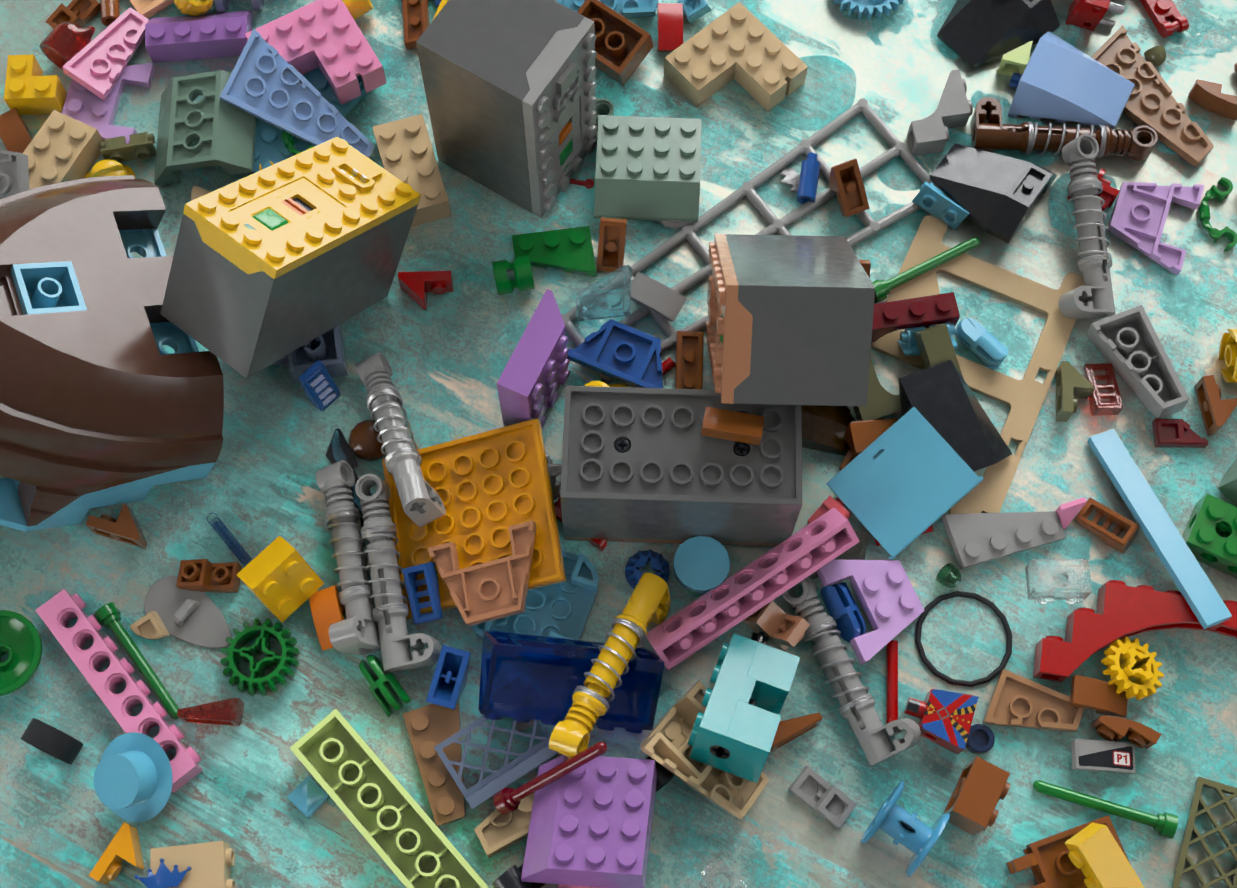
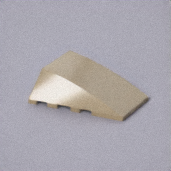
M699 680L667 711L640 744L641 751L657 761L696 792L735 817L742 819L769 780L763 771L758 783L689 758L693 747L687 744L698 712L705 713L706 707L701 705L705 695L703 690L706 688Z

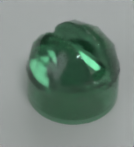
M948 563L940 569L936 580L947 588L957 587L955 582H961L962 576L957 567L952 563Z

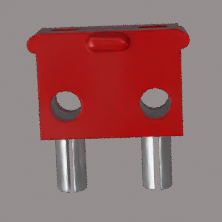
M1073 0L1068 9L1065 23L1066 25L1071 24L1090 31H1094L1097 25L1112 29L1115 26V20L1103 16L1107 10L1122 15L1125 6L1110 2V0Z

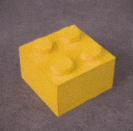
M280 535L236 574L281 623L325 584L298 551Z

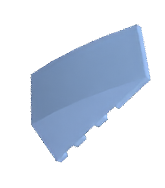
M1048 31L1039 39L1021 76L1008 116H1030V119L1041 120V118L1056 119V122L1060 123L1073 121L1080 122V125L1091 126L1093 124L1094 127L1104 125L1115 129L1135 84Z

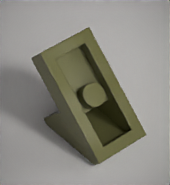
M1062 361L1055 372L1056 421L1067 422L1071 415L1077 411V398L1087 399L1095 390L1094 386L1068 361Z

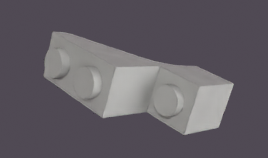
M959 69L952 70L949 73L936 111L924 119L911 121L907 137L913 156L943 152L946 142L949 141L948 129L966 126L969 117L973 114L972 102L967 99L966 80L962 79Z

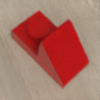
M451 271L398 272L401 289L425 311H427V293L432 292L433 294L441 295L446 292H453Z

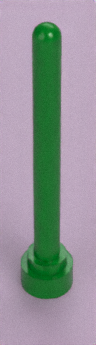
M973 237L887 281H873L872 283L875 287L874 303L886 299L887 295L890 294V290L980 245L979 238Z
M107 603L100 607L94 613L99 624L111 629L169 716L174 720L179 719L182 715L181 710L120 623L121 617L119 615L121 612L115 603Z
M1037 780L1033 783V789L1036 792L1151 826L1160 836L1172 839L1176 833L1178 826L1177 815L1167 812L1153 815L1044 781Z

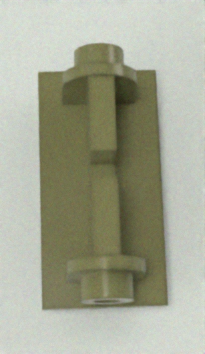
M143 132L130 135V143L126 144L125 136L106 138L104 142H101L102 149H100V152L104 159L115 160L122 164L126 161L146 160L150 157H155L157 150L154 146V134Z

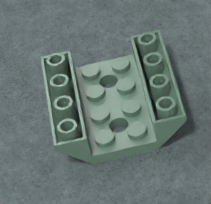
M219 70L173 77L161 94L154 184L156 186L179 183L181 170L220 165L228 175L253 172L256 117L220 100V95L231 73ZM198 95H203L201 100L193 102ZM196 139H200L196 146L190 147Z

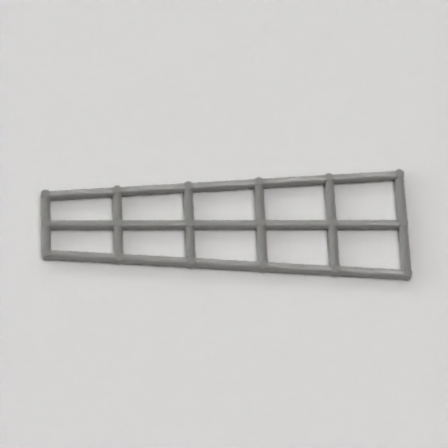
M861 98L855 105L808 139L802 140L801 144L748 182H744L739 189L698 218V222L685 225L674 236L628 269H624L620 275L566 314H562L566 332L577 347L582 344L584 337L572 322L625 283L629 287L637 272H642L686 239L707 266L671 289L682 294L709 277V275H712L709 250L695 232L745 196L770 225L755 235H775L776 233L778 235H791L786 229L787 226L836 196V191L828 188L816 196L815 203L808 201L781 219H778L755 189L803 154L807 156L808 153H816L818 155L817 161L821 164L820 173L829 182L831 168L813 147L861 112L892 147L859 168L862 179L895 157L900 156L922 183L925 181L927 183L932 182L935 187L940 188L929 179L930 175L908 151L905 143L895 136L868 105V101ZM911 202L876 222L866 210L859 212L856 215L866 228L846 239L850 246L853 247L865 239L877 235L881 230L916 212L921 207ZM641 307L619 321L631 327L650 314L667 336L666 339L660 341L661 353L676 346L677 331L667 319L650 308L645 309ZM708 315L680 331L700 332L706 329V321H709ZM597 372L598 375L601 377L602 382L606 384H610L612 380H614L609 376Z

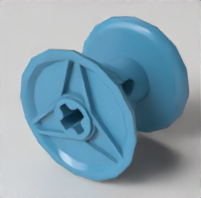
M901 780L875 815L860 843H867L876 831L881 829L894 839L893 843L895 845L900 843L914 853L905 870L906 875L910 877L934 846L951 814H942L931 828L916 818L917 813L913 811L910 814L896 804L905 787L904 782Z

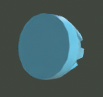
M696 536L687 539L679 546L674 555L673 570L677 581L683 588L693 593L706 594L727 579L730 570V558L727 550L719 541L711 537Z

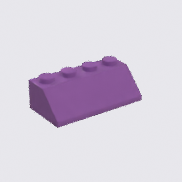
M252 11L152 18L145 24L146 49L153 63L240 56L247 43L245 34L253 30Z

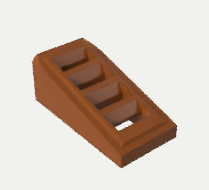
M1092 498L1088 499L1074 520L1123 554L1139 532L1138 524ZM1096 510L1097 514L1092 521L1088 520L1087 518L1091 512ZM1104 516L1105 518H1107V520L1100 527L1097 524ZM1114 523L1117 526L1111 533L1108 531V529ZM1124 530L1127 533L1121 539L1118 536Z
M813 713L780 721L770 751H775L817 727L823 718L821 714Z

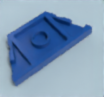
M610 319L601 326L599 331L587 336L582 344L574 350L572 348L569 350L568 360L635 388H663L660 339Z

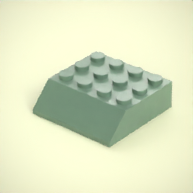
M599 115L594 218L698 222L701 119Z

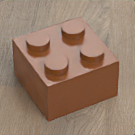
M978 756L964 766L943 814H951L948 822L971 835H975L982 830L985 831L988 826L992 827L999 812L995 807L1000 799L1004 800L1011 784L1007 780L1010 773Z

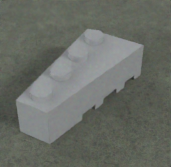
M1142 305L1091 323L1086 336L1156 419H1161L1184 409L1189 401V397Z

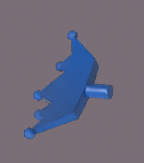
M161 858V864L155 875L151 869H148L147 878L139 877L138 875H135L134 878L139 879L147 888L179 886L186 873L192 868L188 866L187 870L179 872L178 865H174V870L170 872L164 864V859Z

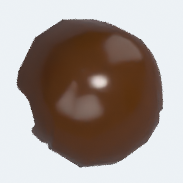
M365 420L357 423L351 430L349 437V447L354 455L361 460L370 462L381 459L385 455L381 452L383 444L377 440L379 432L374 429V423L376 422L374 420Z

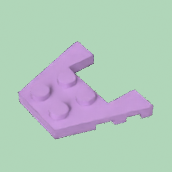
M145 63L126 66L105 101L72 79L62 114L96 128L104 141L106 138L125 136L126 144L130 143V135L137 134L135 128L113 125L124 85L150 88L156 70L154 64Z
M1123 182L1117 195L1108 231L1173 274L1178 275L1182 269L1187 250L1160 242L1171 202L1196 210L1200 204L1204 185L1194 184L1193 187L1172 183L1171 186H1157L1156 183Z
M832 560L816 571L823 587L849 579L874 631L855 637L850 641L861 665L869 661L924 612L923 606L900 560Z

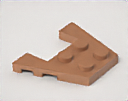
M533 520L508 527L513 553L509 557L460 569L456 544L453 542L428 548L431 558L434 559L439 568L438 571L445 580L450 594L467 625L472 626L524 612L537 529L536 523Z

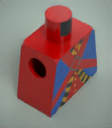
M931 689L927 693L925 701L909 697L904 713L919 718L918 725L921 730V736L959 755L965 749L979 697Z

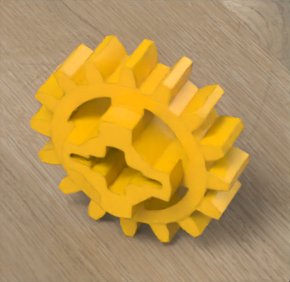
M1127 636L1121 640L1114 641L1109 645V648L1104 650L1103 653L1107 657L1102 659L1101 663L1106 665L1107 669L1103 671V674L1110 675L1111 679L1108 684H1116L1118 686L1116 691L1118 694L1125 691L1127 699L1135 696L1138 701L1156 693V689L1162 686L1159 679L1164 677V674L1158 671V668L1162 666V662L1155 661L1154 657H1156L1157 653H1150L1148 651L1149 644L1145 643L1141 646L1138 638L1130 641Z

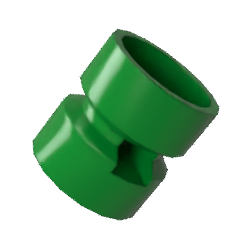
M529 255L515 257L510 263L506 259L492 262L498 296L513 293L515 288L520 292L535 289ZM513 271L515 280L508 281L506 272Z

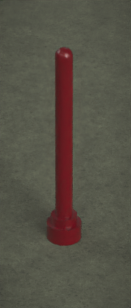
M598 742L517 789L504 788L497 792L493 797L495 808L502 815H508L515 811L522 799L604 754L607 751L606 743Z

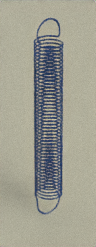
M215 517L218 522L209 524L214 527L216 526L219 529L217 532L225 536L223 538L219 535L236 557H239L238 560L244 565L246 564L242 560L243 558L251 562L252 558L244 548L242 549L239 546L240 543L238 541L231 540L236 538L229 534L231 532L219 517ZM225 527V530L229 533L226 534L222 529ZM236 549L239 552L241 549V551L248 557H244L241 553H238L237 555V553L234 550Z

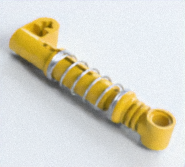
M643 573L622 613L615 616L611 622L612 631L606 633L607 641L604 645L598 646L601 652L597 659H591L593 666L590 672L584 673L586 677L584 686H577L572 695V707H570L568 714H566L565 720L559 721L553 729L549 740L550 750L571 758L587 749L593 726H595L599 717L605 715L606 711H608V701L613 700L615 697L614 688L621 686V675L629 671L628 662L636 658L635 649L641 647L646 639L648 624L650 622L658 625L661 624L669 613L671 605L669 588L661 577L652 573Z

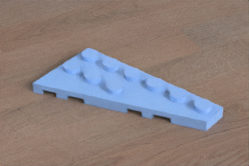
M253 29L220 95V100L313 146L339 137L369 158L374 144L352 123L350 124L339 113L338 109L330 104L302 74L279 55L278 51L272 45L270 46Z

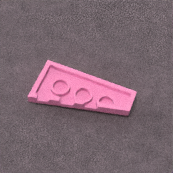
M130 7L63 66V73L105 101L145 37V24L150 20Z

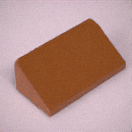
M706 406L701 435L760 446L765 417Z
M888 418L850 422L844 438L853 454L858 456L896 423L898 419Z

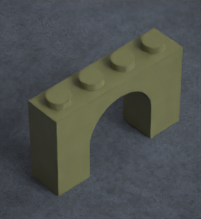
M938 324L913 333L922 358L923 369L951 360L963 378L946 324ZM870 357L867 406H853L857 421L878 420L891 413L893 417L902 415L900 395H893L881 386Z

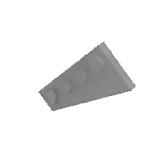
M1056 511L944 514L941 517L960 569L1058 542L1066 538Z

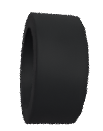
M35 718L31 720L21 737V740L70 765H72L83 747L82 742Z

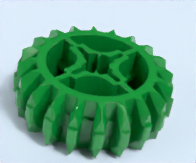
M255 618L252 627L248 622H243V631L240 632L239 629L233 628V632L236 635L234 639L226 637L225 641L230 647L221 648V652L228 656L220 660L221 665L226 666L223 674L225 677H230L228 682L232 686L238 684L237 690L241 693L248 689V694L254 696L259 689L260 694L266 696L268 687L274 693H277L278 688L276 684L280 682L283 686H287L288 683L284 677L286 675L294 677L295 673L290 667L299 666V661L293 658L300 654V650L294 648L297 640L295 637H290L292 632L288 628L282 630L283 625L280 622H276L272 626L271 619L266 618L262 625L261 621ZM270 637L280 642L282 656L270 651ZM257 638L252 646L244 647L248 642ZM263 652L267 657L263 660L260 658L261 661L257 662L254 657L260 656V653ZM239 658L250 663V677L244 676L241 673ZM277 667L272 673L264 677V673L268 668Z

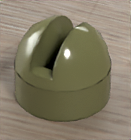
M1158 45L1145 51L1144 56L1146 61L1151 62L1154 67H1158L1166 60V51L1163 45Z

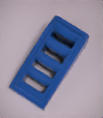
M320 360L316 361L299 376L307 398L320 411H324L340 397L338 387Z
M435 561L402 569L414 625L442 619ZM424 573L425 579L417 580L416 575ZM427 584L428 590L418 592V586ZM429 595L430 601L420 603L419 597ZM432 606L433 612L421 615L420 609Z

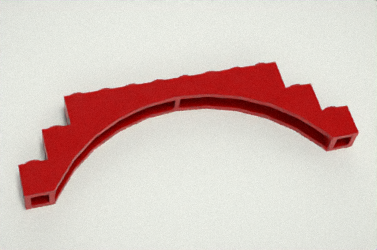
M1110 580L1098 589L1096 613L1090 608H1078L1067 617L1065 641L1059 636H1046L1036 644L1033 678L1061 683L1091 655L1118 639L1121 640L1124 637H1131L1143 632L1179 628L1211 631L1237 638V601H1223L1232 615L1229 620L1203 629L1180 591L1167 590L1161 592L1155 591L1153 587L1147 585L1132 587L1127 586L1123 581Z

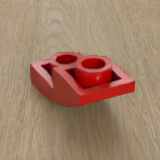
M682 3L657 4L658 52H672L683 44Z

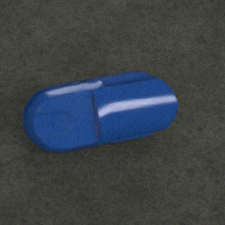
M842 582L821 588L820 595L830 616L833 617L837 624L836 628L841 632L840 636L842 639L850 643L853 638L866 634V624L847 584Z

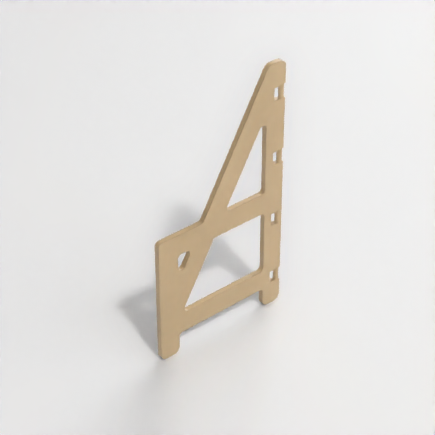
M927 215L922 219L898 275L951 249V247L942 243L947 230V223L932 215ZM964 253L892 289L886 302L940 294L936 273L942 272L1046 315V323L1022 380L1014 379L956 355L964 381L970 390L1006 404L1009 407L1010 411L1000 435L1007 446L1010 440L1018 442L1019 445L1015 455L1012 454L1000 462L988 466L983 475L984 480L948 511L949 514L999 513L1077 320L1067 318L1061 313L1059 299L1063 294L1077 287L1084 286V280L1082 275L1069 272L1065 275L1060 288L1055 290ZM903 329L888 333L876 342H871V349L921 370L923 369L921 355L905 356L900 348L898 340H900V332H904ZM1038 370L1048 372L1043 384L1035 381Z

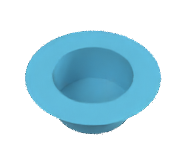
M131 732L118 736L107 746L95 770V792L100 801L122 819L131 822H143L152 819L165 807L172 790V769L165 751L153 738L142 733Z

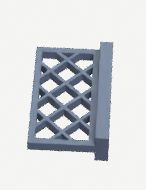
M535 683L434 747L472 809L558 753L549 749L551 735L547 738L535 735L539 718L550 720L554 727L559 722ZM530 692H533L538 700L536 714L519 710L522 697ZM517 701L516 709L507 708ZM541 707L543 708L547 716L539 715ZM502 710L515 712L511 730L494 726L496 716ZM518 713L535 717L531 734L515 731ZM492 717L491 725L482 724ZM477 726L490 729L486 746L469 743L471 732ZM493 729L510 733L506 750L490 747ZM467 733L466 742L457 740ZM514 734L530 737L528 750L522 754L510 752ZM534 738L542 740L541 742L533 746ZM453 742L465 745L461 762L448 760L442 749ZM468 746L485 749L481 767L464 763ZM489 750L505 754L503 766L498 770L485 768ZM509 755L518 756L508 762ZM451 764L460 766L458 774ZM463 767L480 770L478 783L469 789H466L461 781ZM484 771L492 773L482 779Z

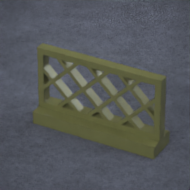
M1202 777L1197 778L1172 888H1182L1179 887L1182 875L1191 870L1202 885L1199 888H1209L1222 880L1227 888H1237V852L1234 849L1237 847V843L1231 845L1222 830L1234 823L1237 824V814L1229 803L1230 800L1237 797V788ZM1202 787L1214 789L1221 800L1207 807L1201 797ZM1224 793L1231 794V795L1228 796V797H1225ZM1200 804L1203 810L1197 812L1198 805ZM1224 804L1233 819L1219 826L1210 810ZM1205 813L1215 829L1200 835L1194 822L1195 818ZM1193 832L1196 838L1190 841ZM1217 832L1227 848L1212 854L1204 838ZM1199 841L1208 858L1194 864L1187 853L1188 847ZM1230 851L1236 861V867L1225 874L1216 858ZM1185 860L1190 866L1186 869H1184ZM1211 861L1221 877L1206 884L1197 867ZM1234 874L1233 881L1231 884L1227 877Z

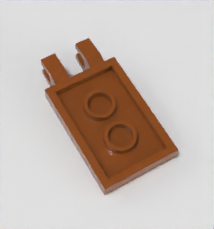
M1109 815L1030 843L1023 850L1025 856L1011 860L1006 865L1010 875L1031 868L1038 885L1030 888H1088L1084 882V879H1086L1081 869L1071 862L1068 856L1070 851L1064 842L1092 822L1106 825L1127 859L1128 857Z

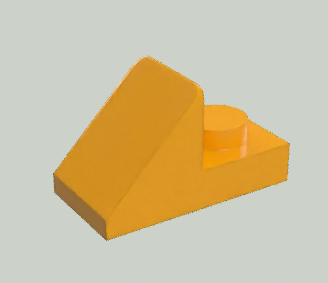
M126 822L122 824L90 872L89 876L100 883L107 885L109 881H113L122 870L121 863L123 860L144 870L138 830L134 826Z

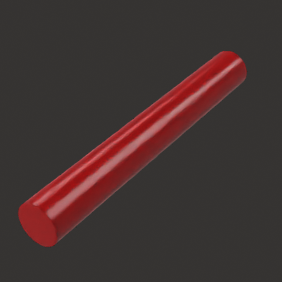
M891 640L887 644L886 724L898 720V641Z

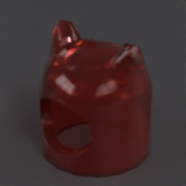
M63 22L57 25L40 43V49L53 64L63 70V66L91 42L95 27L90 25L83 28L76 23Z

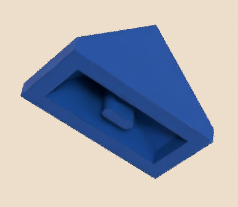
M442 645L426 702L455 710L467 683L471 652Z

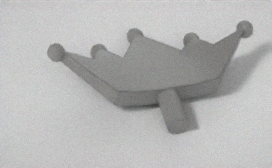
M793 168L782 169L779 175L785 176V178L780 181V184L792 186L793 188L790 191L797 193L800 175Z

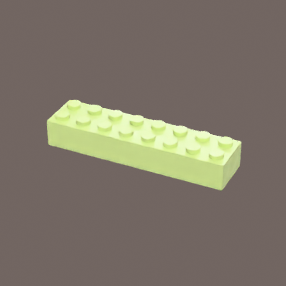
M337 709L333 710L290 747L291 751L406 888H489Z

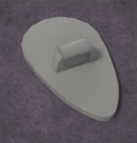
M167 576L159 579L150 587L144 601L145 613L157 611L171 636L200 647L215 649L229 646L225 640L226 637L232 638L227 621L204 592L177 588L178 576Z

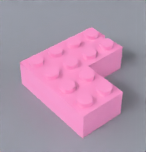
M316 0L255 29L300 74H306L319 67L341 105L362 95L357 78L359 75H361L366 93L386 84L381 62L342 0ZM252 31L245 34L247 41Z

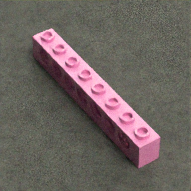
M832 508L726 579L718 587L710 590L647 632L646 638L663 664L670 670L860 541L849 521L837 509Z
M63 589L35 611L125 733L136 732L148 736L149 730L152 727H160L159 734L153 739L163 748L165 753L171 748H176L177 751L175 758L169 761L172 769L171 792L175 793L203 771L198 764L202 759L192 746L186 748L181 740L184 738V735L175 724L170 726L164 719L168 715L158 701L153 704L148 695L151 691L141 679L136 681L131 673L135 669L125 657L120 660L115 651L119 648L109 636L103 637L99 631L103 627L95 616L91 614L88 617L83 609L87 605L77 593L71 595L67 590ZM78 617L76 625L68 628V622L72 618ZM94 638L93 645L89 649L83 650L84 643L88 639ZM110 660L108 669L100 672L99 667L101 663ZM121 682H126L125 690L120 694H116L117 685ZM143 704L142 712L137 716H132L134 706Z

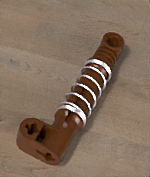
M983 97L977 102L971 119L972 148L1017 150L1020 154L1029 155L1031 151H1036L1039 155L1050 152L1053 156H1056L1059 152L1062 153V149L1067 143L1082 134H1089L1097 140L1099 145V152L1095 158H1105L1112 154H1126V156L1134 161H1144L1149 157L1158 140L1157 132L1145 125L1138 126L1134 130L1129 131L1110 129L1109 126L1099 125L1094 132L1093 124L1090 128H1080L1079 124L1076 127H1066L1065 123L1062 127H1054L1052 123H1049L1048 126H1038L1037 122L1035 125L1032 122H1023L1020 125L1002 124L1001 104L992 97ZM985 117L988 120V123H983Z

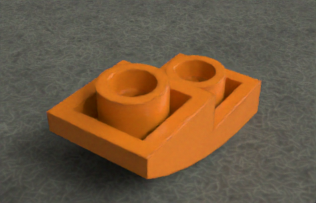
M336 585L318 590L309 598L313 622L322 651L333 648L329 638L330 625L345 620L342 614L345 612L344 605L340 604L339 591Z

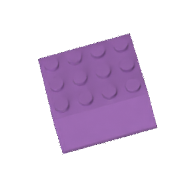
M547 289L497 382L504 426L538 418L542 429L547 419V416L544 415L549 407H554L559 394L556 392L559 386H564L569 378L570 370H568L570 360L567 359L569 353L567 348L568 337H566L565 323L551 290Z
M562 755L540 765L537 777L570 758ZM599 756L536 791L521 881L602 888H645L657 785L655 760Z

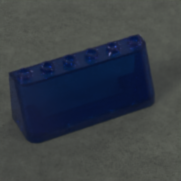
M485 631L482 642L479 712L483 717L491 720H500L501 716L512 717L514 721L528 723L530 719L541 720L542 723L547 725H557L559 721L565 720L566 714H568L570 707H572V695L577 686H584L586 679L584 673L590 672L593 666L591 659H597L601 652L598 646L605 643L502 631ZM642 647L635 649L636 658L628 662L629 671L621 675V686L614 688L615 697L613 700L608 701V711L596 721L595 725L599 729L613 731L615 727L625 728L626 731L631 733L653 730L665 662L651 650Z

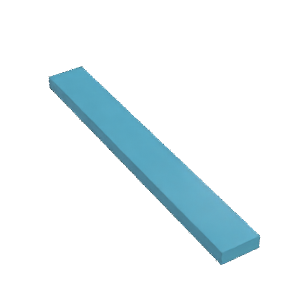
M1111 429L1091 436L1087 441L1203 629L1229 620L1232 617L1231 613L1115 430Z

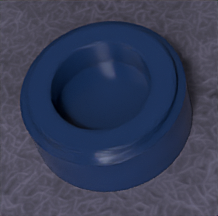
M984 724L972 725L965 747L973 754L981 755L987 753L995 742L992 730Z

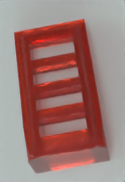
M1112 363L1085 364V378L1095 388L1089 397L1091 416L1118 415L1123 409V404ZM1093 371H1105L1106 375H1094ZM1107 380V384H1096V381ZM1108 389L1109 393H1099L1098 390ZM1110 398V402H1101L1100 400Z
M232 698L177 710V716L185 723L240 726L242 724L244 702L240 698Z

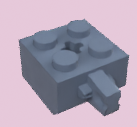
M341 324L270 365L289 367L290 376L294 384L300 383L299 376L318 360L324 364L332 378L347 376L348 370Z

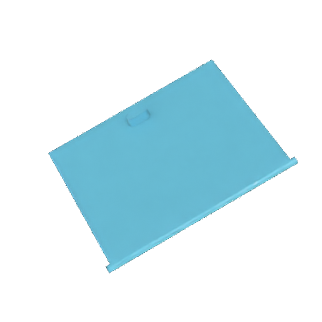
M913 407L826 484L889 553V559L892 560L984 478L982 476L978 477L921 413Z

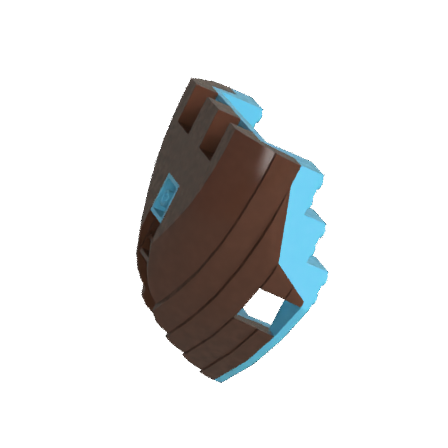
M134 175L82 178L36 187L0 199V476L7 477L0 478V525L27 532L80 524L89 508L144 501L153 485L206 478L219 457L223 444V373L215 354L211 351L199 352L196 341L160 314L173 256H166L157 230L166 208L159 187L152 182L135 179ZM131 252H137L143 258H134ZM162 345H168L173 348L175 353L165 352Z

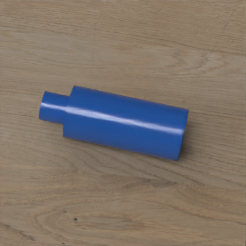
M808 153L807 159L802 161L797 192V201L801 204L808 201L815 203L821 165L817 161L818 155L816 153Z

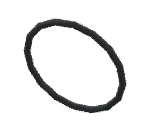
M955 591L940 595L924 607V612L916 623L915 643L922 662L935 676L951 685L973 687L990 682L1005 668L1012 654V632L1006 616L993 602L976 593ZM954 597L973 598L989 606L1001 619L1007 635L1006 653L999 667L987 677L973 681L952 679L939 672L926 658L921 643L922 624L928 612L941 601Z

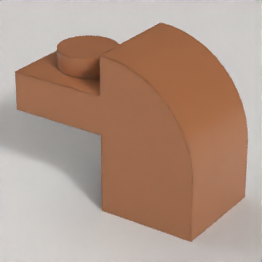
M773 600L743 620L755 633L758 634L759 631L764 632V636L769 638L768 642L784 651L788 647L794 648L803 639L804 632L810 625L803 617L786 614Z

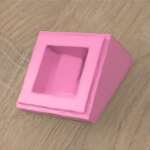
M1086 498L1062 504L1056 509L1063 530L1086 504Z

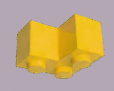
M34 54L8 55L4 100L10 110L16 108L20 115L51 114L53 110L62 113L67 92L57 75L43 76V70Z

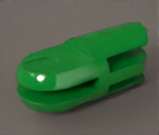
M368 655L366 658L369 664L362 659L359 663V669L370 684L368 689L389 718L394 714L390 705L398 711L403 707L401 700L407 704L411 699L392 672L385 673L380 660L374 655Z

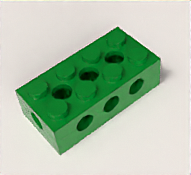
M1206 494L1195 504L1182 537L1197 561L1237 579V507L1210 494Z

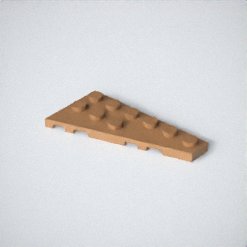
M1122 25L1091 57L1135 84L1122 113L1139 126L1145 125L1153 128L1157 132L1159 141L1194 167H1197L1214 147L1213 143L1197 122L1191 121L1185 113L1186 108L1184 105L1175 100L1172 96V89L1153 64L1144 59L1139 52L1140 47L1136 42H1131L1126 35L1128 31Z

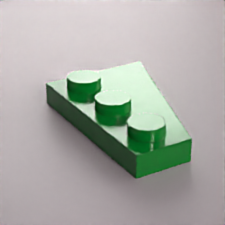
M590 226L512 235L514 257L529 255L531 266L540 268L554 267L563 269L564 272L573 273L578 271L587 273L588 276L597 277Z

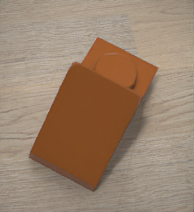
M854 158L831 167L829 189L836 191L842 216L849 217L870 209L857 159Z
M601 217L596 271L622 273L626 248V219Z
M1214 375L1203 376L1194 386L1207 436H1213L1223 426L1237 406V398L1221 400L1220 386L1216 384Z
M124 503L117 520L101 514L100 518L89 515L85 525L94 534L143 549L147 546L135 514L126 503Z

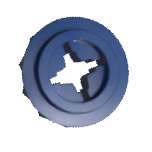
M651 549L646 551L639 550L629 558L625 567V577L633 589H635L644 573L639 571L640 568H645L648 561H650L651 569L656 571L652 574L661 577L666 583L668 582L670 576L669 563L662 553L654 552Z

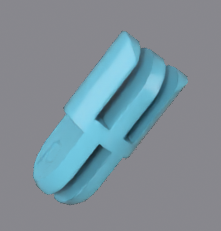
M965 318L957 325L956 337L989 369H998L1009 353V350L975 319Z

